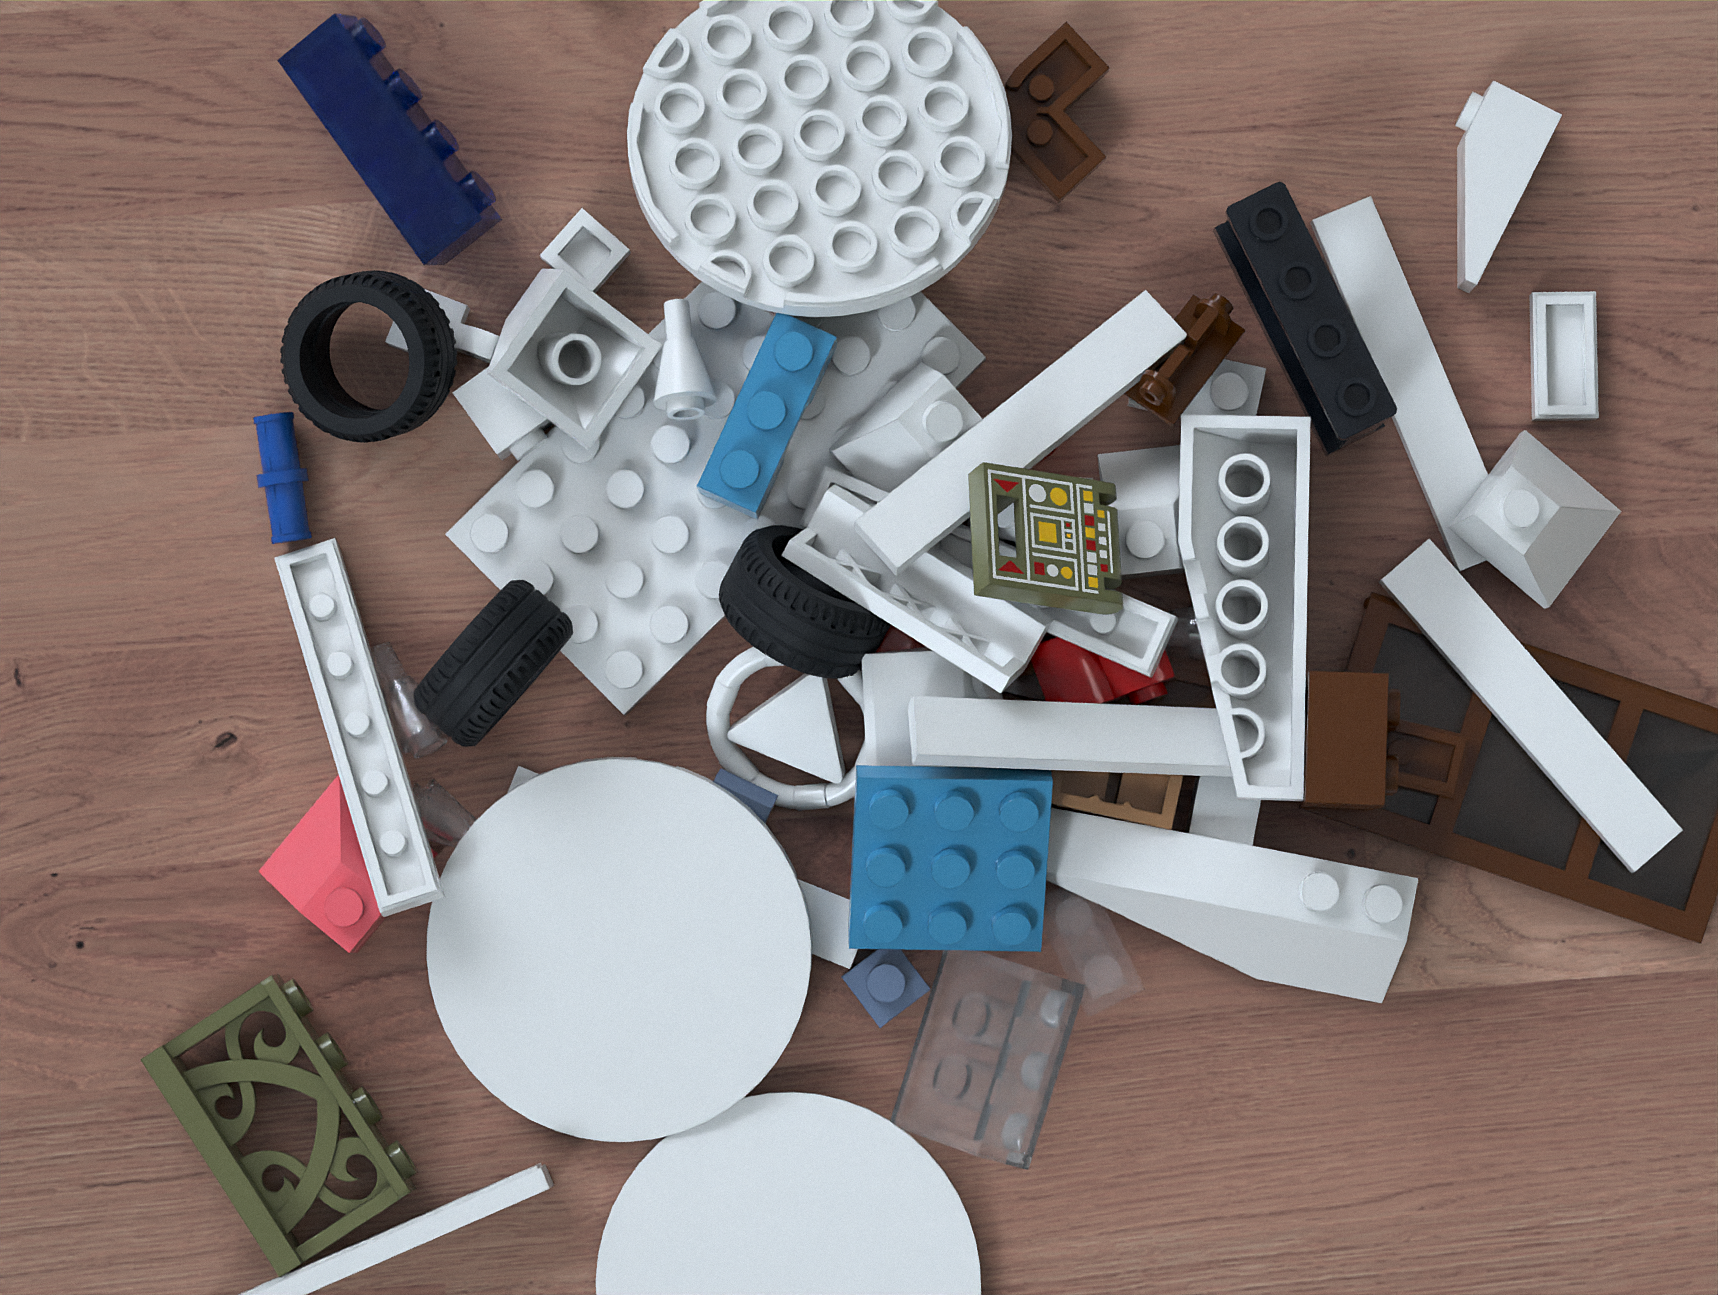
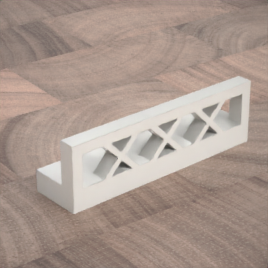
M836 484L827 489L808 526L789 540L781 556L999 693H1002L1024 672L1053 619L1027 603L974 596L973 569L936 546L930 548L896 576L854 530L855 520L872 508V506Z

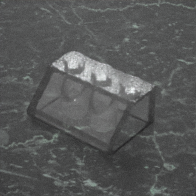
M944 950L890 1121L900 1129L974 1156L1029 1170L1086 985L979 951Z

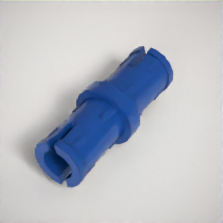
M294 412L269 414L253 418L254 424H256L263 473L256 475L258 488H265L272 531V544L312 538V533L309 531L303 482L309 481L307 468H300L293 423Z

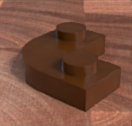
M1067 21L1012 72L1004 88L1011 117V152L1058 203L1106 160V156L1065 112L1109 72L1110 67Z

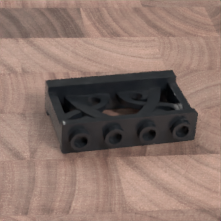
M1276 182L1228 206L1225 212L1227 221L1214 227L1213 233L1305 416L1311 417L1310 426L1325 456L1385 427L1383 422L1397 413V406L1286 185L1283 182Z

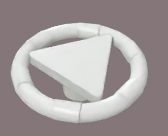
M755 647L747 649L729 662L716 677L706 705V724L709 740L715 756L724 770L778 795L774 805L798 811L826 809L854 797L856 765H866L865 740L855 766L846 773L827 678L803 674L730 727V712L740 685L745 679L764 667L784 665L768 657ZM859 670L853 676L849 675L837 680L860 705L864 715L862 670ZM736 743L830 781V783L792 786L775 781L759 772L757 767Z

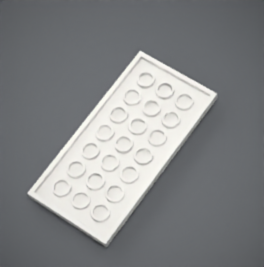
M701 282L685 300L689 301L692 338L696 340L717 397V401L713 405L705 408L703 416L689 420L670 419L667 417V411L659 410L653 405L664 342L667 341L664 318L648 334L658 341L662 347L590 449L583 447L555 425L546 434L548 440L523 457L445 535L500 590L511 580H525L531 583L535 590H539L549 601H552L560 608L561 612L566 613L572 621L573 635L560 651L626 716L725 618L719 602V589L744 539L756 529L773 525L805 529L799 523L825 466L853 477L829 450L843 434L920 362L945 375L957 389L986 360V357L921 291L892 305L863 313L831 317L792 316L836 336L837 348L811 404H808L786 451L783 466L758 520L700 494L697 484L776 312L744 304Z

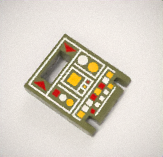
M987 462L981 463L968 474L974 596L1102 615L1114 614L1124 608L1123 594L1118 591L1106 590H1114L1122 584L1118 510L1115 507L1106 506L1112 504L1117 499L1115 484ZM1012 503H1014L1016 558L1002 556L999 553L998 514Z

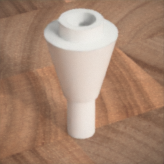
M673 299L664 303L667 341L664 342L653 405L659 410L667 411V417L670 419L689 420L703 416L705 408L713 405L717 401V397L696 340L692 338L689 301Z

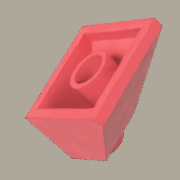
M338 774L258 872L302 915L348 953H358L387 916L383 917L379 911ZM431 848L433 858L435 859L439 854Z

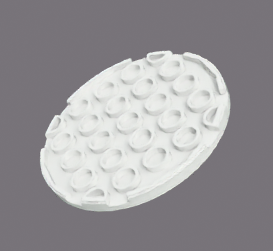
M703 0L699 3V8L685 18L675 29L670 28L651 53L643 67V75L635 92L633 103L631 102L627 128L629 167L639 205L651 229L670 254L699 280L728 297L766 311L807 317L845 316L892 305L915 295L952 270L974 248L997 212L1009 173L1012 141L1011 117L1006 92L994 63L974 33L967 26L962 27L956 19L938 6L937 0Z
M605 757L586 759L538 774L516 786L497 800L473 823L459 841L440 877L445 897L432 901L427 929V967L432 996L444 1030L457 1054L472 1074L492 1094L513 1110L552 1130L591 1140L634 1142L662 1138L699 1126L728 1110L763 1080L789 1043L801 1016L808 992L812 967V932L810 915L807 911L803 891L797 879L795 868L780 842L750 807L710 779L679 766L674 767L661 762L637 759L636 757Z
M769 1092L744 1097L713 1119L681 1133L666 1136L638 1164L619 1193L603 1231L597 1260L596 1295H981V1274L975 1236L958 1192L940 1165L910 1134L870 1109L842 1099L805 1092Z

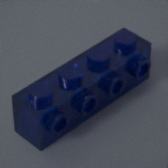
M334 13L277 61L423 265H445L502 220L491 205L496 201L495 194L488 183L477 172L471 171L468 173L458 159L455 152L459 150V145L449 129L437 119L431 121L418 102L423 98V95L414 80L404 70L400 68L395 70L384 56L382 50L386 48V43L373 24L364 17L358 19L356 16Z

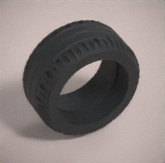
M379 270L362 271L335 277L316 286L303 297L298 306L293 310L287 321L289 324L284 329L281 341L284 343L280 349V362L284 367L281 369L284 375V382L289 386L287 391L292 396L294 404L299 405V411L309 421H313V425L322 431L330 433V435L339 439L359 443L382 441L410 432L423 425L439 410V407L446 400L456 375V370H454L457 365V349L454 348L456 339L454 338L453 328L449 327L450 320L447 318L444 309L439 307V302L431 293L426 292L425 288L413 280H409L407 277L396 273ZM358 302L374 306L387 314L400 329L408 348L409 372L406 384L397 400L390 407L382 410L365 406L352 398L340 385L331 365L330 340L334 326L341 314L350 305Z
M773 525L752 531L741 544L719 589V602L730 625L742 638L760 652L802 673L822 678L838 679L848 677L849 675L853 676L859 670L861 671V660L864 655L876 653L891 624L781 556L789 540L804 529L785 525Z
M511 580L480 611L425 675L413 692L414 705L419 712L425 714L426 718L434 725H437L448 737L451 736L455 743L463 747L476 746L517 702L573 635L572 621L566 613L561 612L560 608L552 601H549L545 595L539 590H535L531 583L525 580Z

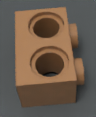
M1051 770L1053 778L1051 806L1168 830L1172 829L1183 775Z

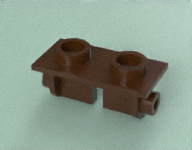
M1216 293L1212 294L1209 299H1200L1193 294L1174 319L1187 333L1184 344H1179L1170 357L1154 370H1146L1141 376L1140 381L1124 394L1173 427L1245 333V329L1233 322L1229 316L1233 310L1230 301Z

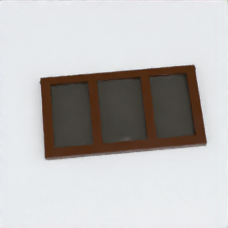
M1371 592L1370 596L1364 601V613L1344 672L1389 673L1388 689H1400L1401 720L1471 736L1456 799H1451L1398 786L1397 794L1385 796V806L1378 810L1301 807V802L1298 809L1701 944L1718 894V708L1520 642L1683 829L1637 871L1631 873L1395 600Z

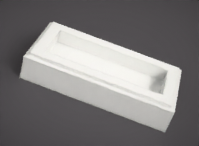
M1596 291L1532 292L1529 295L1532 421L1598 419Z

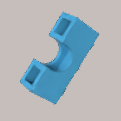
M776 313L697 484L700 494L758 520L783 466L786 451L808 404H811L837 348L836 336L790 315Z

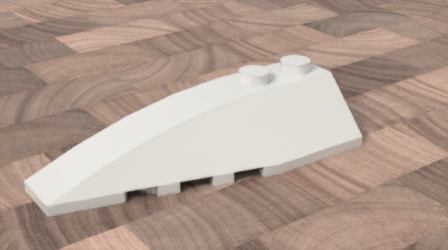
M1181 415L1178 544L1238 800L1303 801L1311 417Z
M1051 808L1047 881L1176 940L1195 951L1227 964L1255 979L1377 1003L1383 1002L1407 942L1418 878Z

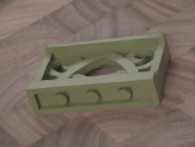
M274 974L140 1060L279 1277H282L414 1191L416 1187L410 1177L418 1173L401 1143L396 1140L389 1145L375 1123L383 1119V1116L367 1090L361 1086L354 1091L340 1069L348 1065V1061L334 1038L328 1032L319 1037L306 1015L314 1009L300 985L293 978L284 983L279 974ZM257 1011L271 1012L278 1016L286 1031V1038L282 1045L278 1047L268 1045L264 1039L263 1028L257 1034L254 1042V1052L257 1059H245L240 1045V1032L246 1018ZM225 1027V1042L230 1060L214 1062L188 1070L180 1056ZM301 1047L319 1074L289 1064L298 1055ZM228 1082H238L242 1094V1111L234 1119L222 1117L216 1108L217 1101L222 1096L227 1095L235 1100V1094ZM253 1082L272 1083L288 1087L317 1100L316 1135L307 1166L296 1157L281 1151L263 1150L243 1156L236 1143L246 1135L256 1114L257 1096ZM341 1109L359 1137H348L339 1140ZM361 1154L366 1156L376 1168L377 1182L371 1194L363 1199L354 1200L341 1197L325 1184L328 1175L331 1173L335 1178L346 1182L360 1179L348 1171L347 1163L352 1155ZM270 1165H280L294 1173L300 1179V1182L295 1188L290 1179L283 1176L284 1185L282 1189L271 1191L263 1182L264 1172ZM317 1197L331 1208L346 1214V1216L301 1245L292 1232L310 1210Z

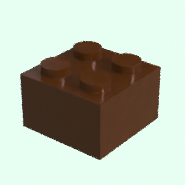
M1308 672L1305 687L1304 794L1301 807L1378 810L1385 806V796L1397 794L1398 754H1386L1387 731H1395L1396 728H1399L1401 695L1400 689H1388L1389 673Z

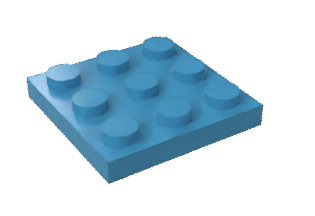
M856 765L848 922L849 949L1041 952L1053 789L1051 770Z

